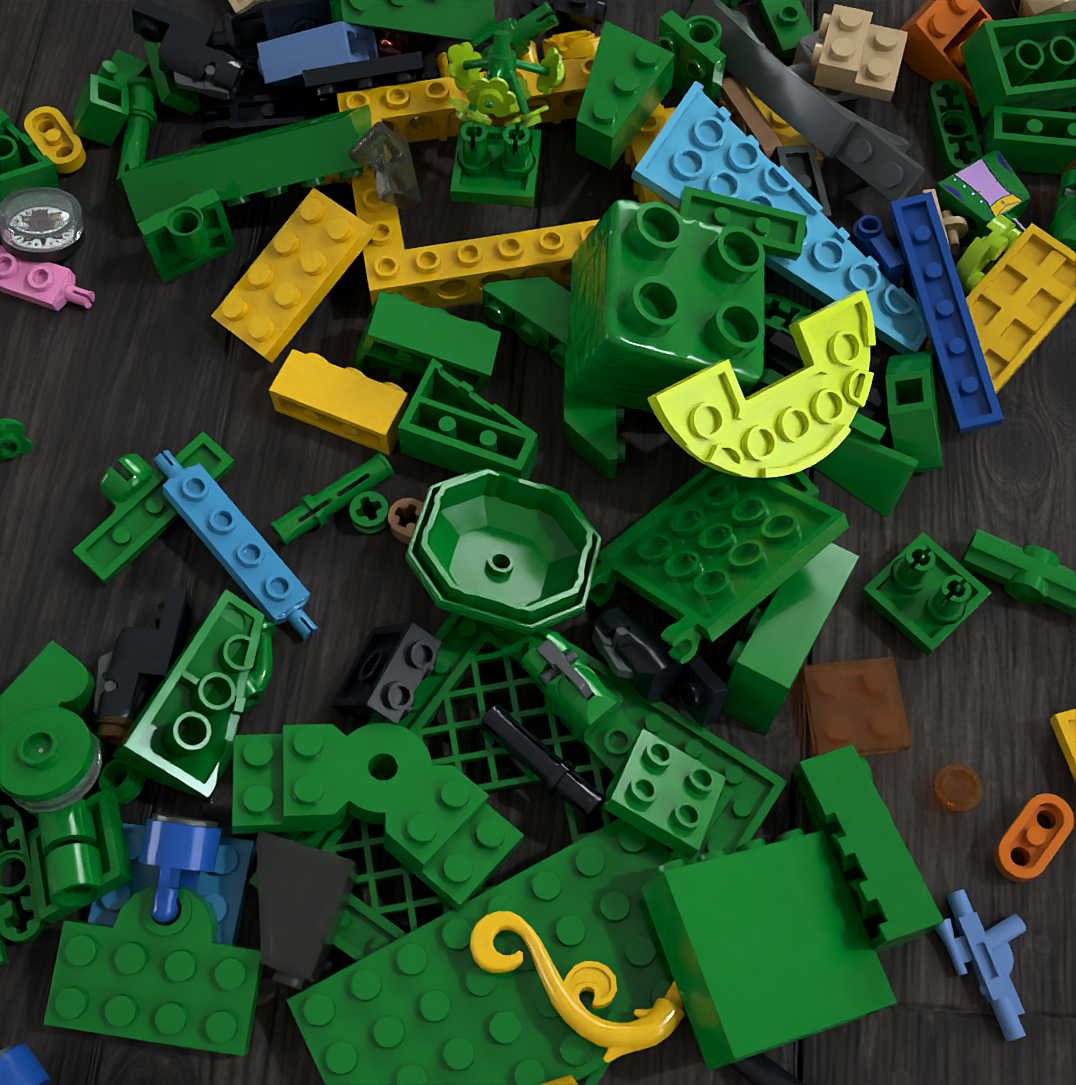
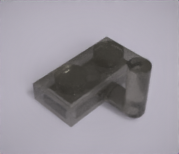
M376 122L350 148L349 157L353 162L373 169L380 201L413 212L422 203L407 137L398 132L390 131L383 122Z

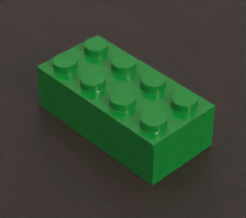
M1076 12L985 21L960 46L982 118L990 117L994 105L1040 110L1076 106Z

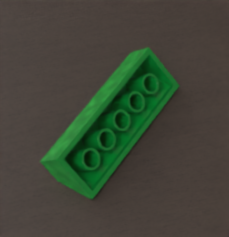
M368 104L147 160L120 174L135 220L139 222L148 219L157 212L167 210L186 201L189 197L214 188L221 201H225L227 207L250 201L249 194L263 192L264 198L287 192L286 185L300 182L302 188H310L325 183L324 176L339 173L340 179H346L363 174V167L374 159L370 107Z

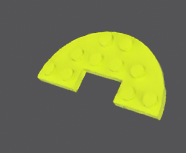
M866 290L855 291L788 325L805 367L744 398L729 359L718 361L648 397L647 400L654 414L666 432L689 455L699 462L729 475L745 478H771L796 473L816 464L837 448L850 433L849 425L858 408L865 406L874 375L873 372H869L870 346H876V336L871 305Z

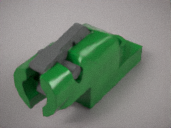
M553 631L545 636L544 643L536 649L532 647L524 655L521 665L530 674L533 682L552 702V712L613 778L617 769L628 755L639 731L620 712V702L600 682L594 671L582 658L578 657L573 648L558 632Z

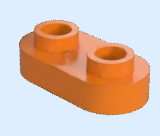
M1045 793L1033 797L1023 806L994 848L993 859L995 866L1005 878L1014 882H1027L1044 871L1073 829L1074 816L1066 801L1054 794ZM1037 815H1044L1049 819L1050 829H1045L1038 824ZM1011 851H1018L1024 857L1023 866H1019L1012 861Z

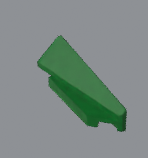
M763 369L761 379L744 398L786 376L772 369ZM856 412L849 425L850 433L828 456L812 465V467L881 516L888 517L907 486L919 460L881 445L880 442L887 427Z

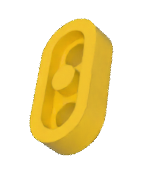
M49 106L39 107L32 110L26 116L24 127L29 138L43 156L47 155L53 161L57 173H72L82 167L86 160L85 149L79 137L73 134L72 127L58 109Z

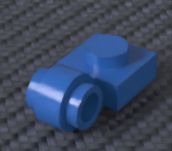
M865 215L854 223L850 241L866 258L871 255L879 264V271L899 289L902 272L905 269L904 257L898 248H894L885 236V227L882 221L874 215Z

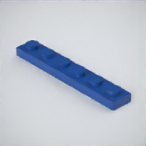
M932 192L890 202L889 212L957 433L960 435L1001 425L1004 418Z

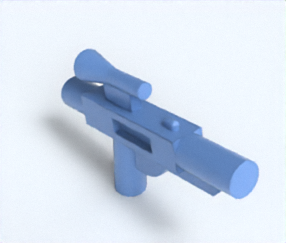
M964 889L946 895L955 918L953 922L960 937H954L951 918L945 919V922L937 926L935 930L947 947L958 976L968 973L964 963L971 962L980 984L981 994L985 996L987 1003H991L1006 1042L1026 1036L1018 1018V1015L1024 1014L1025 1011L1009 976L1013 968L1014 959L1008 943L1026 931L1024 922L1017 914H1013L987 931H984L978 914L973 912Z

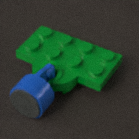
M154 813L152 818H146L138 861L161 866L158 884L135 893L120 909L114 926L73 919L64 920L43 1025L238 1056L248 1054L266 949L217 942L218 920L212 903H208L197 892L200 872L215 871L222 828L217 827V822Z

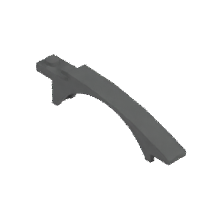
M694 0L683 20L686 21L697 15H705L715 19L720 24L722 33L719 50L726 55L725 68L825 155L835 156L889 200L896 201L907 196L925 170L906 155V152L912 145L910 142L851 112L795 74L758 40L749 27L747 17L741 12L731 10L719 0Z

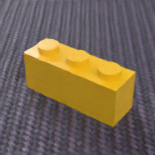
M294 349L291 350L269 389L277 412L387 455L391 454L399 439L398 425L410 404L408 393L394 383H380L367 378L361 371L355 368L346 367L344 369L329 363L325 358L316 353L305 354Z

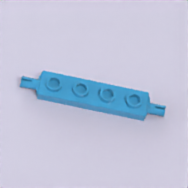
M169 450L163 451V455L160 453L156 456L154 463L168 478L162 487V494L257 608L265 615L267 620L275 625L288 621L302 637L303 641L308 640L310 636L312 637L319 628L303 611L309 600L310 593L202 465L198 463L195 466L183 469Z

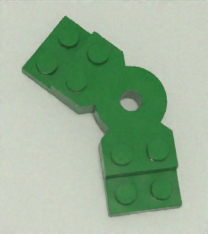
M392 723L368 724L356 729L348 736L333 724L283 725V734L234 735L233 834L334 830L349 813L361 821L383 825L384 848L457 912L522 843L524 834L487 804L489 795L453 765H432L430 753L423 741L415 733L400 725ZM384 770L393 777L388 780H378L371 773Z

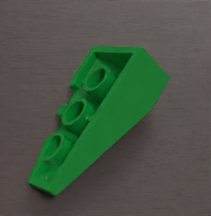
M225 589L141 710L112 756L154 782L207 799L233 757V737L236 735L240 714L244 710L246 701L244 697L250 669L254 666L265 615Z

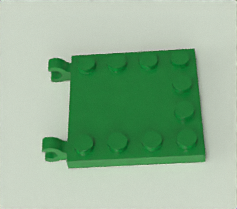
M707 466L598 553L596 561L598 565L595 566L590 586L592 591L589 592L587 600L597 607L605 604L611 598L616 582L619 581L679 621L668 626L660 636L662 640L674 647L668 652L669 656L680 664H684L695 655L702 637L714 642L849 528L846 515L772 477L745 478L733 476Z

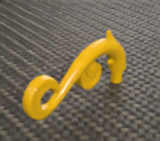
M497 911L487 914L476 923L471 933L470 951L474 961L481 969L492 974L513 971L523 962V952L517 951L512 955H503L497 952L493 946L495 936L500 931L505 930L515 932L521 936L529 949L551 1004L562 1019L580 1036L597 1046L608 1048L603 1057L606 1063L622 1055L659 1044L670 1036L685 1016L682 1011L684 1005L675 980H673L664 998H657L652 1008L634 1010V1015L639 1017L637 1020L618 1023L604 1020L592 1014L584 1007L579 999V995L584 991L593 993L594 999L591 1007L594 1010L603 1009L610 1005L617 993L616 976L609 967L599 962L583 961L575 965L563 981L534 929L522 917L513 912Z

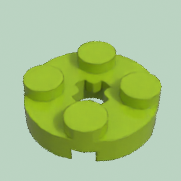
M1002 214L996 216L986 226L992 230L989 236H984L982 239L977 236L956 265L964 294L972 292L994 267L1003 251L1006 253L1022 235V232L1015 228L1016 224Z

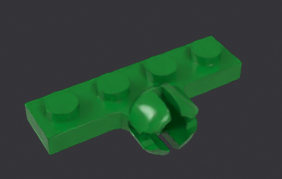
M204 431L174 457L183 469L200 463L216 483L235 466L234 459ZM126 454L117 460L123 467L120 471L121 474L128 481L111 466L105 471L99 481L100 490L115 505V510L111 516L72 550L74 555L105 585L112 581L181 517L162 494V487L168 480L167 476L161 469L152 468L138 454Z

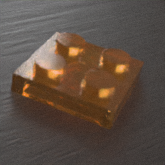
M894 657L802 666L800 675L815 756L852 744L858 755L909 750L912 743Z

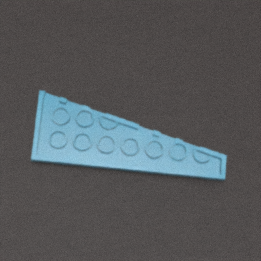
M695 81L634 169L631 178L677 208L679 206L680 194L684 186L806 215L803 247L799 258L794 261L765 254L764 265L826 305L855 291L865 289L871 305L875 336L901 354L917 352L927 336L918 303L902 287L898 289L879 271V264L870 255L866 258L848 240L851 235L843 227L837 229L821 212L823 207L782 165L778 167L774 162L772 163L759 149L760 143L751 134L747 137L730 120L731 114L724 106L719 109L702 92L704 86Z

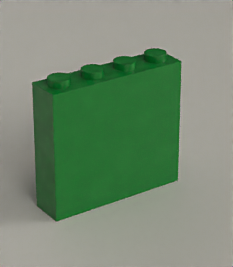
M802 828L794 829L777 836L775 843L767 845L764 838H758L740 845L736 848L737 853L729 855L726 854L724 848H719L696 858L697 863L687 866L684 859H676L655 869L657 877L641 887L708 1071L861 1019L897 1004L824 830L804 835Z

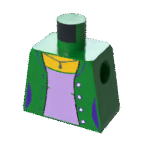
M998 149L993 150L937 184L935 191L941 212L951 210L953 216L965 218L968 224V233L964 237L971 243L977 236L981 239L984 236L988 237L992 230L986 226L1000 214L1015 223V228L1022 233L1027 229L1020 219L1030 202V194Z

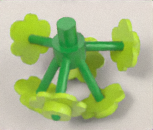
M496 30L493 32V50L487 53V58H482L478 52L473 51V47L469 42H463L461 45H451L448 49L449 64L447 66V73L451 78H454L455 85L459 90H468L467 99L470 103L454 97H450L448 102L457 110L455 115L463 124L473 121L474 127H477V122L491 125L492 120L488 118V114L505 117L508 114L517 115L521 113V116L505 122V127L517 123L518 128L520 125H523L529 130H533L535 124L542 122L539 113L549 108L546 105L530 112L527 103L531 100V93L527 90V81L522 77L516 76V68L539 74L536 84L537 90L543 92V95L549 96L552 93V89L558 87L563 80L565 69L562 63V55L558 54L557 48L550 47L545 59L541 60L540 65L516 59V52L510 50V32L507 30ZM487 67L484 77H480L479 71L481 68Z

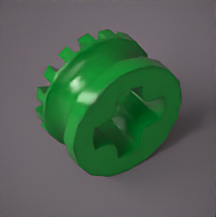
M366 491L358 494L351 501L349 512L352 524L359 533L362 532L364 535L371 534L373 536L377 532L380 534L383 529L387 528L389 523V507L383 495L373 491ZM366 505L368 507L371 506L373 510L378 509L376 511V519L369 520L367 516H362Z

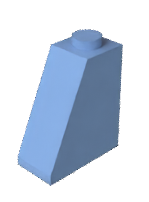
M343 21L257 43L259 72L264 78L265 84L279 87L305 84L303 70L379 58L374 31Z

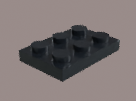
M421 51L303 70L302 72L309 100L317 99L318 104H327L338 101L337 93L422 81L424 65Z

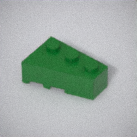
M605 21L576 120L575 152L611 170L672 88L675 54Z
M432 358L398 425L401 453L462 475L484 467L495 471H503L512 476L528 480L537 461L538 434L497 404L493 406L474 393V387L464 380L459 382L443 370L441 363Z

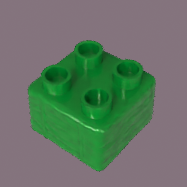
M625 199L615 201L597 222L592 231L589 232L585 240L580 243L572 256L568 338L564 368V384L566 389L580 396L654 413L647 400L648 397L718 361L729 359L743 396H745L759 382L764 368L765 251L761 241L755 234L743 227L730 226L724 229L683 217L672 207L661 202L652 201L641 204Z

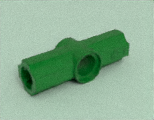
M976 529L965 549L960 565L1005 585L1006 593L1017 601L1031 605L1045 603L1076 617L1075 571L1059 565L1058 557L1046 548L1034 545L1018 547Z

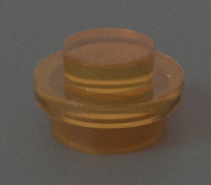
M952 764L944 767L936 775L933 782V791L937 801L944 808L953 812L960 813L971 810L979 803L982 797L983 788L980 778L972 769L964 765Z

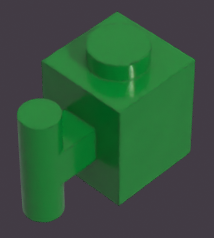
M105 60L102 62L96 75L90 73L73 107V134L108 146H112L129 116V87L112 81L117 72V66L113 62Z

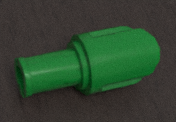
M544 2L540 7L518 21L511 17L504 19L470 41L474 49L493 39L494 31L507 30L510 32V46L513 45L515 47L516 59H519L529 52L530 41L552 27H556L559 25L556 15H550L540 22V19L553 12L550 5ZM493 44L480 53L482 58H487V53L493 50Z

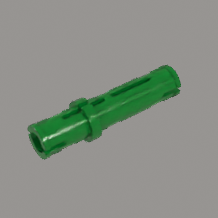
M378 452L373 458L343 475L314 496L307 494L302 497L300 505L278 520L271 522L270 527L279 541L286 547L291 541L316 525L319 528L326 525L328 517L350 504L358 494L369 491L388 477H392L394 471L385 456ZM361 477L366 478V480H364L363 482H361L360 484H358L342 496H337V493H339L340 491H342L343 489H345ZM323 502H328V505L302 522L298 521L299 518Z

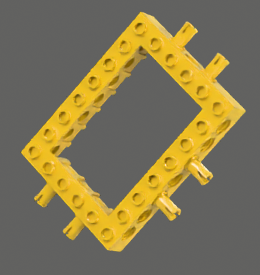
M530 41L529 52L520 57L519 60L540 65L536 44ZM446 51L439 54L436 59L440 78L337 93L340 112L369 104L374 159L363 167V174L346 179H340L339 173L324 176L326 182L314 186V188L348 182V186L352 185L357 217L369 224L376 232L362 250L372 307L379 291L388 294H400L411 302L429 308H441L483 301L482 288L487 282L547 276L564 288L571 287L572 256L600 219L412 249L404 248L386 146L401 144V147H406L411 142L438 138L439 141H445L447 137L458 136L459 126L463 122L456 117L457 110L448 100L450 97H454L458 100L470 102L467 99L468 90H459L455 85L454 78H451L447 73L448 60ZM595 56L562 60L565 69L563 80L558 87L552 89V93L549 96H545L543 92L537 90L536 84L539 74L516 68V76L522 77L527 81V90L531 93V100L527 103L530 112L548 105V110L539 113L542 122L539 123L553 121V124H558L564 119L577 118ZM486 71L479 72L480 77H484ZM660 102L625 149V162L630 164L632 173L677 107L664 109V105H661ZM488 114V118L492 120L491 125H485L505 127V122L522 114H508L505 117ZM633 179V193L638 195L639 203L661 202L669 205L676 212L678 211L677 207Z

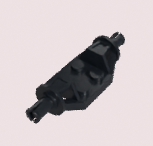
M256 0L233 15H230V13L224 14L225 26H223V30L214 32V49L216 50V47L220 48L232 57L245 62L244 68L260 73L257 64L259 55L239 53V49L258 48L257 43L332 24L329 0ZM374 30L376 44L385 43L384 31Z

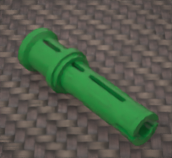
M133 77L128 80L126 85L129 87V116L124 123L126 127L118 174L115 179V185L122 191H125L120 174L145 162L149 132L157 125L158 118L155 113L156 102L160 98L155 81L148 77Z

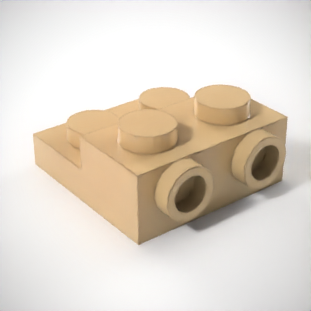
M834 4L832 15L823 14L818 38L825 39L824 44L816 43L810 67L817 68L813 85L891 102L908 32L870 24L873 12Z

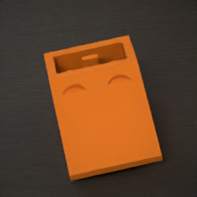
M926 0L899 29L908 32L902 58L913 71L933 83L941 79H950L958 82L964 88L968 103L979 109L960 46L983 22L994 20L978 0Z

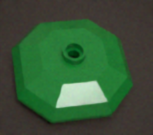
M483 467L429 487L405 555V560L438 608L516 633L531 635L584 613L602 539L568 493L554 489L549 485L537 484L503 471H495Z

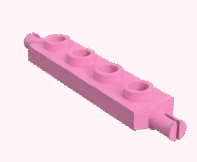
M0 245L1 292L55 311H59L68 301L85 308L92 306L91 302H94L95 299L94 292L76 287V276L69 268L51 262L25 261L14 257Z

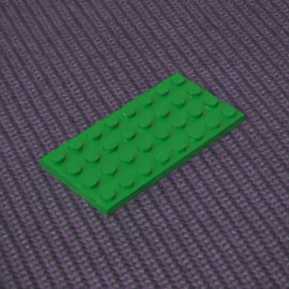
M619 818L474 897L459 912L452 909L287 999L286 1001L325 1085H541L569 1074L578 1082L609 1064L603 1060L608 1048L597 1046L580 1036L562 1019L551 1004L529 949L521 936L508 930L500 931L495 936L493 946L497 952L503 955H512L517 951L523 952V962L513 971L492 974L481 969L474 961L470 951L471 933L476 923L487 914L497 911H510L519 915L539 936L563 981L571 969L583 961L599 962L609 967L616 976L617 993L611 1004L603 1009L594 1010L591 1007L594 999L593 993L589 991L580 993L579 999L589 1012L612 1022L627 1023L637 1020L639 1017L634 1015V1010L652 1008L657 998H664L674 980L641 891L642 886L657 877L655 871L657 867L673 861L665 845ZM683 1006V1008H682V1011L684 1012V1015H685V1016L683 1017V1019H682L681 1021H683V1020H685V1019L688 1018V1015H687V1013H686V1010H685V1007H684V1006Z

